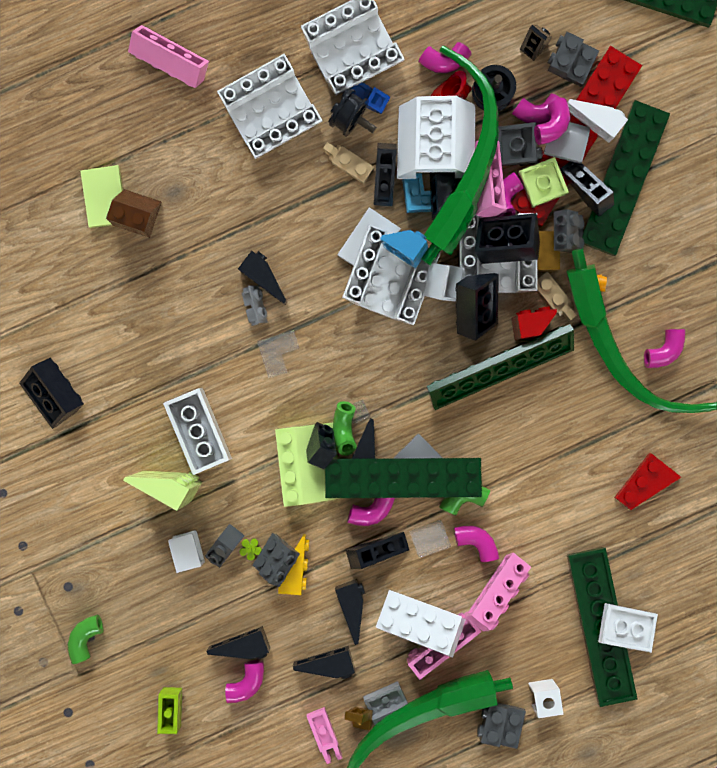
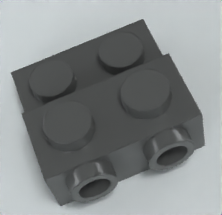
M566 32L565 36L560 35L556 46L559 48L556 53L552 52L547 62L550 64L548 71L582 87L599 50L583 43L584 39Z
M536 122L499 126L498 141L500 142L502 166L518 164L520 166L535 165L539 163V159H543L542 147H539L534 137Z
M568 209L554 212L555 251L572 253L573 250L584 247V239L582 238L584 227L583 215Z
M272 533L252 566L259 571V575L269 584L280 587L300 553L280 536Z
M502 703L483 708L481 713L483 722L482 725L478 726L477 737H479L480 742L496 747L503 745L517 749L526 710Z

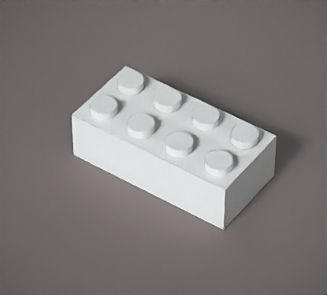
M198 388L163 403L193 475L232 459L203 388Z
M389 590L376 628L453 658L466 619Z

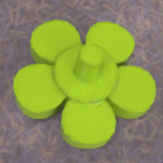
M255 538L251 541L244 539L241 543L243 548L239 551L240 555L245 556L247 554L248 560H254L255 554L259 555L262 550L261 547L257 546L258 540Z

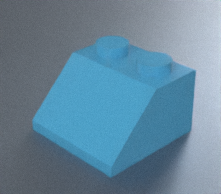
M411 230L382 235L380 238L386 250L415 269L428 249L427 240H425L426 236L419 231L414 233Z

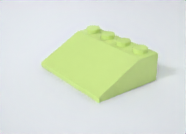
M333 422L323 423V425H328L331 428H333ZM314 425L275 429L284 507L340 499L325 498V469L307 462L306 449Z
M141 471L126 476L123 480L176 511L193 500L202 484L198 480L200 477L196 474L193 475L191 472L187 474L181 472Z

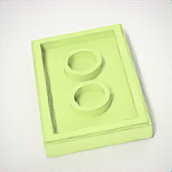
M115 165L81 170L89 228L112 225L106 217L112 199L123 191L120 166Z

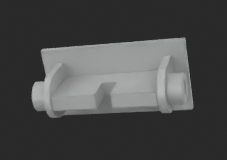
M259 286L243 288L242 297L244 305H251L252 307L246 310L248 322L251 323V326L259 325V323H268L267 311L262 301L263 294Z

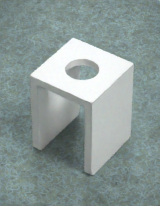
M437 263L429 265L424 296L439 300L456 301V283L463 279L465 268Z
M196 530L173 536L172 539L168 540L176 573L201 567L205 563Z
M553 679L529 682V687L535 698V704H532V708L538 718L563 715L560 689ZM546 698H552L554 700L550 702H543Z

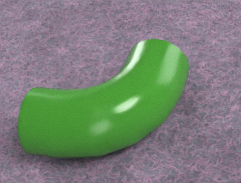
M345 401L339 402L336 406L333 418V432L338 452L346 456L352 454L356 450L357 445L352 434V421L356 409L353 404Z
M482 486V497H444L439 508L456 516L462 504L466 502H472L483 507L490 494V490Z
M99 615L86 618L79 622L71 631L67 645L72 664L83 662L91 657L87 642L91 637L104 631Z

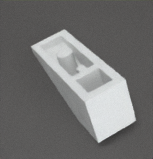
M573 99L567 102L570 113L608 143L617 135L628 120L622 111L615 110L613 107Z

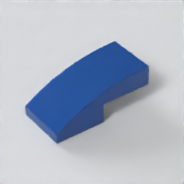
M363 82L349 89H354L355 94L361 99L367 98L369 100L367 108L379 114H382L390 99V96L375 87L371 88Z

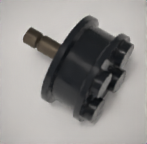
M489 65L480 71L487 77L494 90L498 111H502L510 104L514 97L516 80L508 68L501 65ZM474 81L472 98L475 104L484 111L483 96L478 84Z
M347 88L341 97L340 103L336 102L331 109L332 115L328 121L329 126L332 128L336 126L342 130L345 137L353 131L357 124L368 129L373 134L377 127L362 117L369 100L367 98L361 99L355 94L354 89L349 90Z

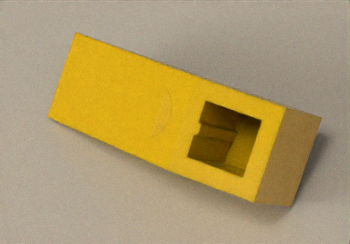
M303 534L295 547V550L300 555L281 586L278 587V594L301 595L302 590H306L307 578H303L304 570L307 571L308 559H305V551H309V540H306V534Z

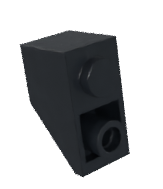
M316 422L306 449L307 462L309 464L325 469L336 456L334 432L330 426Z

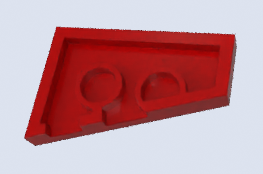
M649 453L614 498L629 510H632L680 479L681 476L652 453Z

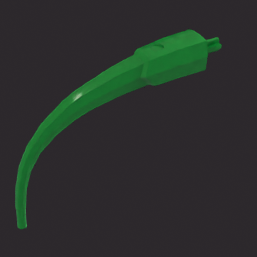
M444 45L440 48V53L454 60V62L467 70L478 84L483 96L484 117L477 147L455 192L449 195L424 234L426 239L432 244L421 260L430 266L441 250L451 256L478 210L477 203L485 187L499 137V111L494 90L487 77L463 55Z
M583 248L573 250L572 256L575 268L567 270L573 300L581 323L586 326L594 346L617 382L638 400L656 409L672 413H700L717 410V402L693 405L670 402L659 398L642 385L630 371L612 335L606 318V309L599 287L595 264H586Z
M486 670L438 685L436 690L411 701L378 722L359 742L349 760L347 768H359L368 755L383 742L419 724L445 715L452 717L498 705L496 693L513 689L511 678L493 681L490 672Z

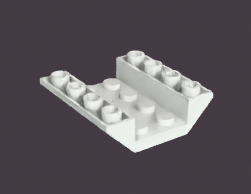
M350 0L301 25L309 49L328 86L335 95L405 60L397 43L391 41L378 15V7L374 0Z
M285 54L217 91L255 159L323 122L315 106L310 103L295 76L294 69Z
M421 96L400 105L397 179H416V172H455V178H462L475 151V104L458 96Z
M475 213L468 229L459 242V267L465 268L463 278L468 275L497 273L499 274L498 293L537 291V260L481 264L475 254L478 222L483 217ZM518 213L517 215L533 214V213Z
M369 224L342 298L388 318L414 325L425 297L424 292L429 265L421 260L415 269L386 250L380 238L382 235H387L388 231ZM440 253L437 255L433 263H437Z

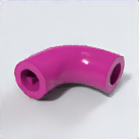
M457 42L451 49L467 59L472 55L470 49L460 42ZM431 46L425 49L418 61L425 68L435 73H449L461 67L454 60L437 52Z
M551 93L541 105H534L523 98L512 114L526 123L536 122L539 125L549 122L548 104L560 97Z
M559 98L548 104L550 121L534 127V137L538 145L555 141L567 131L570 122V111L565 98Z
M512 173L503 180L506 211L496 217L516 214V210L511 204V199L524 187L515 173Z
M685 329L665 330L664 345L658 349L645 350V367H664L677 360L684 348Z
M375 498L373 504L369 507L352 504L347 523L359 526H370L379 523L388 515L395 498Z
M476 526L454 528L457 546H475L479 552L480 562L499 559L496 544L485 530Z
M262 660L245 662V676L243 680L237 683L226 684L225 696L227 703H238L248 700L258 692L263 683L264 662Z

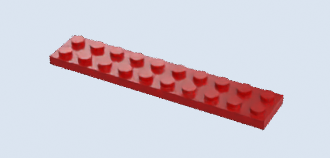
M610 45L576 100L616 109L643 65ZM570 113L571 123L586 126ZM591 129L583 160L599 136ZM543 154V159H539V163L553 157ZM556 158L559 168L570 162ZM562 174L565 184L567 186L569 184V181ZM522 189L517 193L511 204L517 213H537L538 226L542 227L559 198L532 208L525 189Z

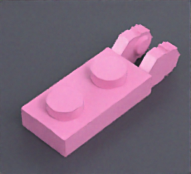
M325 707L308 713V722L326 763H332L328 749L331 748L334 749L336 758L338 760L342 759L339 743Z

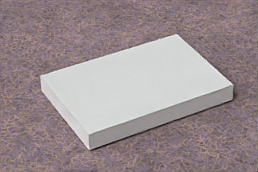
M369 207L337 256L354 266L369 224L388 231L387 234L397 233L401 228Z
M605 603L598 642L652 653L658 614Z

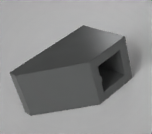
M229 524L205 557L212 564L220 568L245 535Z

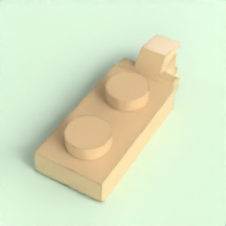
M327 142L323 148V152L330 155L329 160L333 165L362 184L366 182L374 169V166L343 146L337 145V147H334Z
M548 271L537 279V292L551 309H557L558 316L563 314L568 321L577 316L571 309L573 306L571 300Z

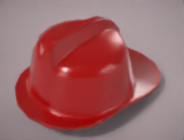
M459 70L440 84L431 96H458L465 100L472 87L466 81V73Z

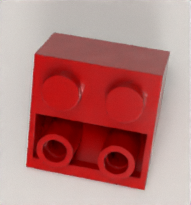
M550 306L538 308L533 313H531V309L516 313V316L511 318L515 341L540 336L556 315L557 309L551 310Z

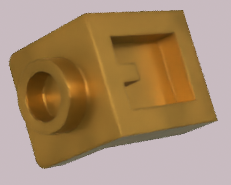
M354 707L345 712V720L352 721L355 728L370 730L372 728L373 710Z

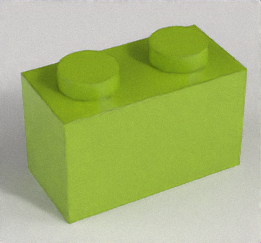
M163 687L158 696L157 734H177L181 728L182 688Z

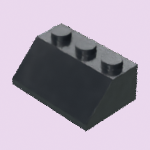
M536 213L479 219L475 254L481 264L538 260L540 237Z
M499 274L468 275L456 283L457 334L476 341L498 324Z
M51 357L31 366L19 382L52 429L75 414L84 405L80 395L75 392L70 381L64 377L59 366L54 363Z

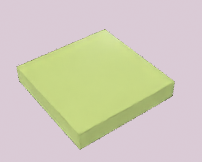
M555 157L518 172L532 208L569 193Z

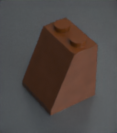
M124 189L112 199L106 219L113 226L150 238L162 202Z

